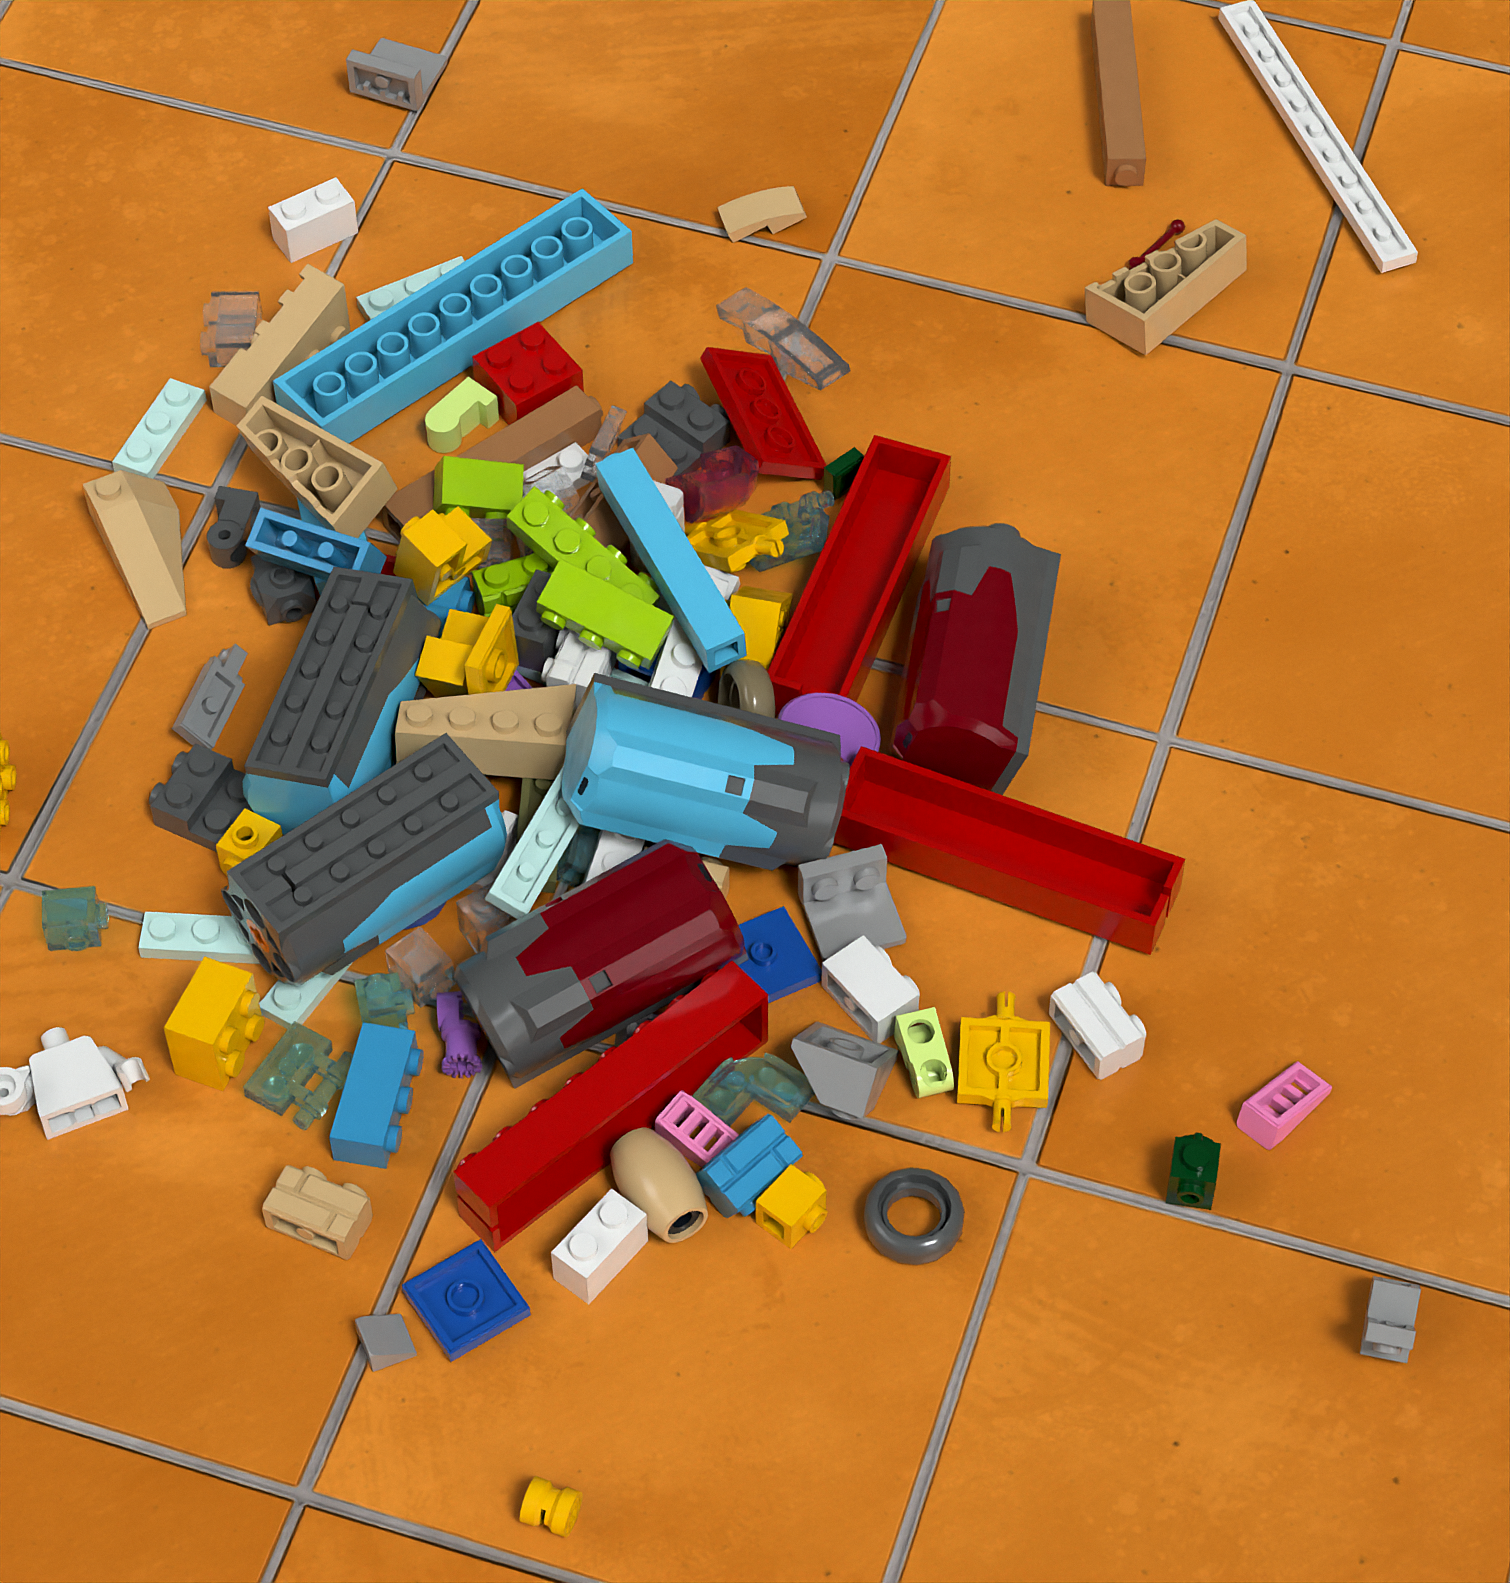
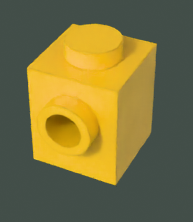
M244 808L216 844L220 869L227 876L228 870L282 837L281 825Z
M790 1164L756 1200V1224L792 1249L808 1231L814 1233L825 1221L828 1213L826 1210L827 1190L820 1179L810 1172L803 1173Z

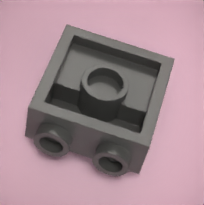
M669 381L644 403V414L617 436L618 447L624 439L650 433L678 467L669 481L675 487H678L730 442V419L722 406L713 404L709 407L702 402L697 391L689 384H683L680 387L673 381Z
M196 743L189 753L182 751L176 756L172 765L173 775L166 784L157 783L149 797V805L155 826L217 852L216 844L244 808L254 812L243 795L242 781L245 773L234 769L231 758Z

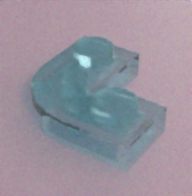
M765 1053L764 1058L748 1057L736 1061L732 1057L726 1059L692 1097L730 1127L753 1100H756L790 1123L815 1095V1092L805 1074L782 1059Z

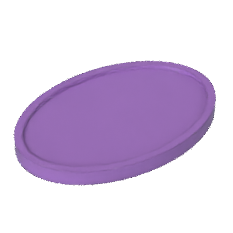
M832 693L804 694L790 700L778 715L777 719L839 734L841 757L845 762L849 763V767H851L861 746L879 751L881 736L876 721L865 708L844 696Z

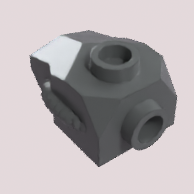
M257 555L250 557L254 570L250 581V589L254 599L261 606L269 626L283 621L295 622L304 615L313 613L317 604L314 594L315 583L313 576L264 561Z

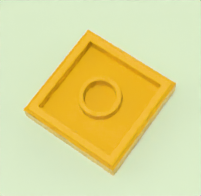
M495 605L464 664L469 695L505 691L519 665L512 611L508 606Z

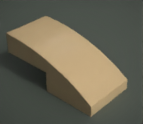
M794 186L755 192L717 207L727 234L733 243L766 226L769 227L772 234H775L807 218Z

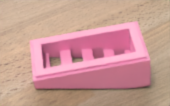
M1297 1061L1243 1102L1237 1119V1127L1265 1149L1271 1150L1330 1094L1332 1086ZM1294 1082L1309 1094H1303L1291 1084Z
M682 1090L679 1091L655 1120V1132L668 1140L682 1155L700 1167L706 1165L739 1136L705 1106ZM684 1118H686V1120H685V1121L681 1124V1126L678 1128L677 1126L681 1123V1121H682ZM697 1126L700 1127L702 1130L694 1139L690 1138L689 1135ZM714 1136L718 1141L707 1152L704 1147Z

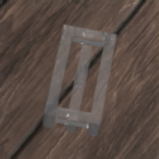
M612 405L591 445L580 478L593 483L597 477L596 463L603 461L614 448L627 413L626 410Z

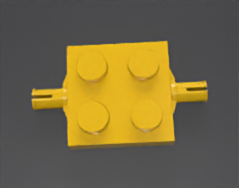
M732 508L706 522H693L684 519L685 535L703 565L722 570L726 573L742 570L746 563L757 555L765 554L776 558L778 555L781 556L784 551V544L781 540L789 535L786 521L783 519Z
M1005 991L998 993L996 997L997 1015L986 1018L961 1017L957 1103L982 1104L993 1107L992 1129L1000 1132L1001 1116H1003V1132L1011 1130V1108H1047L1049 1088L1050 1022L1028 1021L1014 1016L1016 996L1014 993L1008 992L1007 1007H1005Z

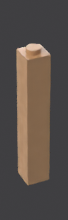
M1093 0L1091 36L1105 186H1143L1146 152L1130 0Z
M576 385L456 457L524 464V471L575 442L580 447H583L602 435L601 417L603 416V411L599 402L593 396L588 397ZM435 470L394 493L382 508L384 527L399 543L401 540L400 531L403 526L413 517L418 516L421 519L433 509Z

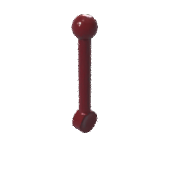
M1179 219L1172 221L1170 229L1140 257H1132L1129 260V270L1144 263L1146 255L1159 250L1175 234H1181L1185 229L1184 222Z

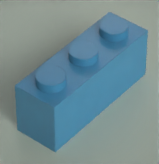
M260 508L245 545L264 561L326 581L333 567L380 574L387 558L370 542L264 508Z
M363 1022L329 1136L333 1160L386 1169L391 1152H398L402 1139V1126H399L401 1115L408 1114L411 1109L413 1088L410 1087L413 1075H420L424 1059L423 1049H418L416 1032L414 1030Z

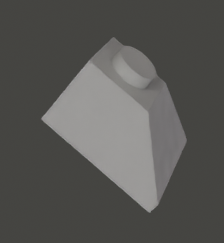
M815 1022L794 1037L791 1048L820 1104L831 1107L833 1114L848 1120H857L858 1117L863 1119L875 1108L899 1054V1050L820 1022Z

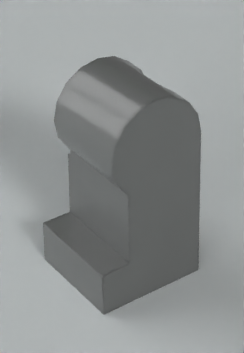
M219 486L214 498L218 522L208 530L207 541L213 563L218 567L231 569L243 563L249 549L245 545L261 505L258 492Z

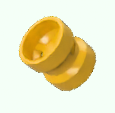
M535 1476L526 1491L522 1503L520 1522L534 1527L540 1524L549 1526L551 1533L567 1538L576 1523L583 1494L569 1487L562 1490L554 1488L551 1481Z

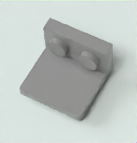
M381 38L370 54L352 49L346 58L350 92L418 111L445 69L447 57Z
M882 844L798 865V895L823 962L863 935L874 947L880 946L883 949L906 943V933L886 883L887 856Z

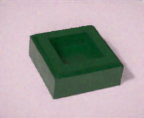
M855 447L824 467V494L832 501L849 492L863 461L864 455Z

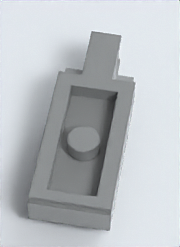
M236 643L226 650L222 649L218 657H210L208 662L204 664L172 727L176 733L193 746L196 743L210 750L214 748L245 686L242 682L243 678L238 675V672L248 653Z

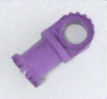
M461 991L437 992L438 1029L441 1032L442 1040L446 1042V1057L442 1060L443 1073L449 1076L452 1075L453 1078L459 1075V1078L463 1079L464 1074L467 1078H470L471 1074L474 1076L476 1072L479 1073L482 1069V1061L477 1056V1041L481 1037V1028L477 1023H473L470 1020H462L464 1014H462V1011H459L463 1010Z

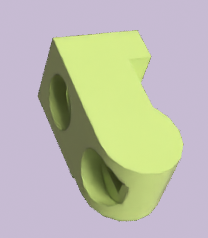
M467 377L426 414L425 425L429 447L438 453L452 452L461 445L462 438L479 424L489 429L499 420L497 396L470 377Z
M935 1007L896 1016L893 1035L898 1050H901L906 1069L909 1070L910 1080L916 1097L919 1099L953 1091V1072ZM916 1023H925V1024H921V1025H917V1026H912L913 1024H916Z

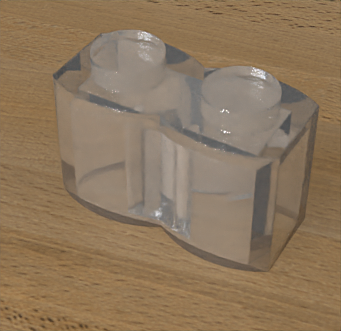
M212 291L210 303H204L203 321L204 326L208 327L207 332H201L200 348L202 355H208L210 367H226L240 348L246 351L250 348L251 340L255 333L254 330L262 321L259 291Z

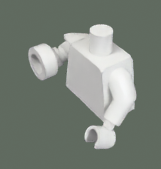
M56 1027L46 1031L41 1036L44 1050L33 1054L29 1058L30 1065L20 1066L17 1069L0 1067V1115H17L20 1112L28 1111L33 1104L37 1103L38 1114L48 1140L129 1110L123 1087L126 1092L132 1090L131 1084L138 1080H145L147 1082L150 1078L141 1058L132 1057L126 1059L107 1046L97 1047L90 1036L84 1035L70 1041L67 1031L62 1027Z

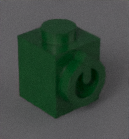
M1202 1133L1175 1137L1166 1203L1211 1210L1217 1181L1221 1143H1215L1212 1139L1203 1136Z

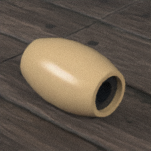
M643 1127L626 1133L613 1145L610 1151V1161L618 1189L625 1199L647 1214L646 1224L650 1231L669 1243H676L691 1237L702 1228L708 1218L702 1187L685 1157L668 1140L650 1128Z

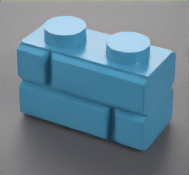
M768 1113L756 1120L695 1174L704 1194L710 1197V1201L723 1217L729 1218L738 1212L746 1217L756 1209V1200L761 1196L760 1193L772 1184L790 1164L793 1165L803 1156V1152L790 1136L785 1134V1130L777 1120Z

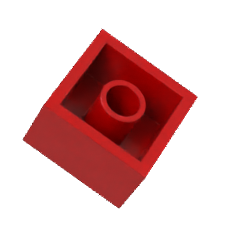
M539 322L472 356L474 381L497 396L499 415L508 425L576 385L584 392L583 370Z

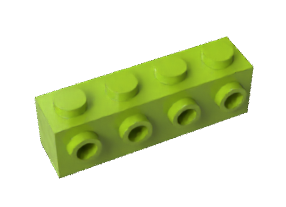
M534 486L507 515V528L553 569H555L560 558L658 608L660 595L656 592L659 589L656 583L643 572L636 575L625 565L627 563L626 557L614 546L609 544L605 548L594 538L596 535L595 530L580 517H577L574 521L563 511L564 503L551 491L546 490L542 493Z

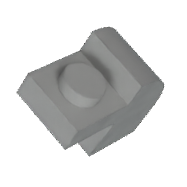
M1378 1276L1372 1277L1360 1354L1407 1363L1409 1351L1413 1350L1416 1334L1414 1324L1421 1292L1419 1285Z

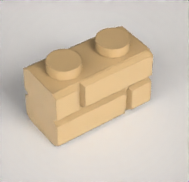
M286 1165L276 1182L275 1188H272L262 1208L266 1227L345 1260L351 1258L359 1244L360 1237H363L373 1217L370 1198L363 1189L352 1183H344L343 1186L327 1181L326 1176L322 1172L309 1166H305L300 1170L291 1165Z

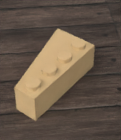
M1215 219L1175 240V247L1167 251L1159 252L1156 250L1146 255L1145 262L1129 270L1123 267L1113 272L1112 279L1102 285H1099L1097 282L1085 287L1086 322L1147 355L1247 270L1246 235Z
M310 264L304 267L299 274L304 280L294 292L287 289L280 297L278 303L282 306L269 323L262 320L254 330L255 333L252 337L250 348L247 351L240 348L210 385L215 414L237 426L261 396L276 403L273 380L351 332L345 286L342 282Z
M263 396L257 400L237 425L252 452L326 529L359 538L398 489L383 462Z
M576 684L401 701L395 730L396 764L447 733L483 775L555 780L565 762L566 731L576 712Z

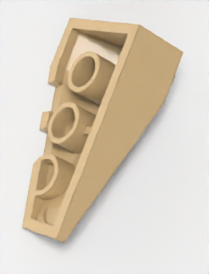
M120 470L84 483L83 487L89 514L148 630L186 616L180 513L165 482Z

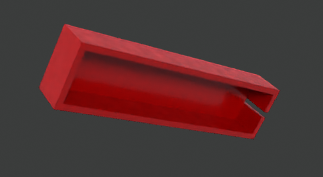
M877 435L873 436L767 671L774 689L776 714H779L781 709L790 700L809 693H832L857 702L949 489L950 455Z
M862 746L850 767L842 814L834 837V843L853 850L882 844L887 856V862L1149 955L1153 952L1165 925V918H1168L1181 889L1185 858Z
M730 961L720 970L717 969L707 974L699 986L687 995L682 994L673 999L666 1011L654 1020H647L641 1023L629 1039L618 1047L613 1046L607 1049L600 1056L596 1064L584 1073L579 1072L571 1076L564 1084L563 1089L548 1100L542 1099L530 1109L526 1117L514 1126H506L501 1129L489 1145L478 1153H471L464 1157L456 1170L453 1171L456 1192L459 1194L457 1196L459 1216L495 1253L611 1163L610 1151L623 1135L643 1127L654 1130L656 1118L679 1091L682 1090L696 1098L768 1042V994L734 961Z

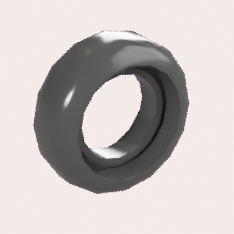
M909 1167L892 1171L875 1183L866 1197L863 1222L870 1242L882 1255L897 1263L921 1265L937 1261L953 1249L962 1235L965 1210L959 1192L947 1178L929 1169ZM908 1196L923 1197L931 1201L938 1208L941 1220L937 1227L928 1234L917 1237L904 1235L896 1231L889 1223L887 1212L892 1204Z

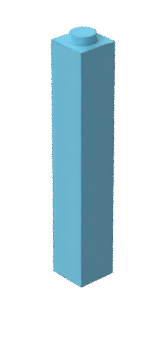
M632 447L621 453H613L603 461L596 463L598 485L708 673L747 656L744 631L634 448Z

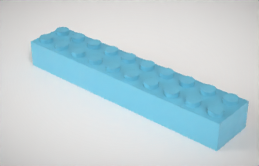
M582 188L273 380L276 403L349 444L472 366V356L536 322L543 321L633 263L632 231Z

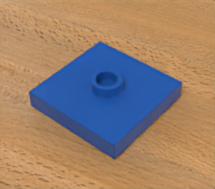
M784 906L739 924L749 960L738 966L768 994V1003L822 981V969Z
M482 1239L402 1284L403 1294L450 1362L531 1315L530 1307Z

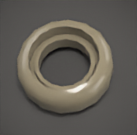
M741 659L730 663L724 669L719 681L718 704L775 718L774 689L770 676L760 662L750 659Z

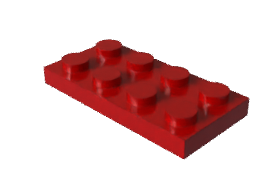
M707 347L700 360L755 472L821 480L824 476V467L827 465L772 355Z

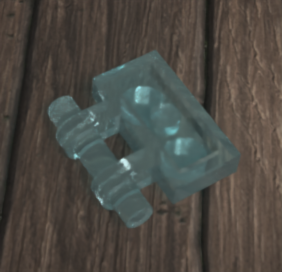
M829 490L821 493L812 491L803 494L799 501L790 504L781 502L773 505L770 511L762 513L761 515L785 520L789 535L781 540L784 544V551L781 556L778 555L776 558L765 554L757 555L750 560V564L756 570L762 572L822 551L826 543L829 516L824 512V509L834 505L833 494Z
M294 1021L243 1086L244 1095L280 1116L285 1113L292 1103L299 1106L300 1110L292 1120L296 1126L307 1130L315 1119H321L329 1109L328 1102L338 1089H344L353 1054L345 1051L337 1062L328 1058L329 1054L333 1051L332 1041ZM316 1073L322 1076L323 1080L314 1091L305 1088V1085Z

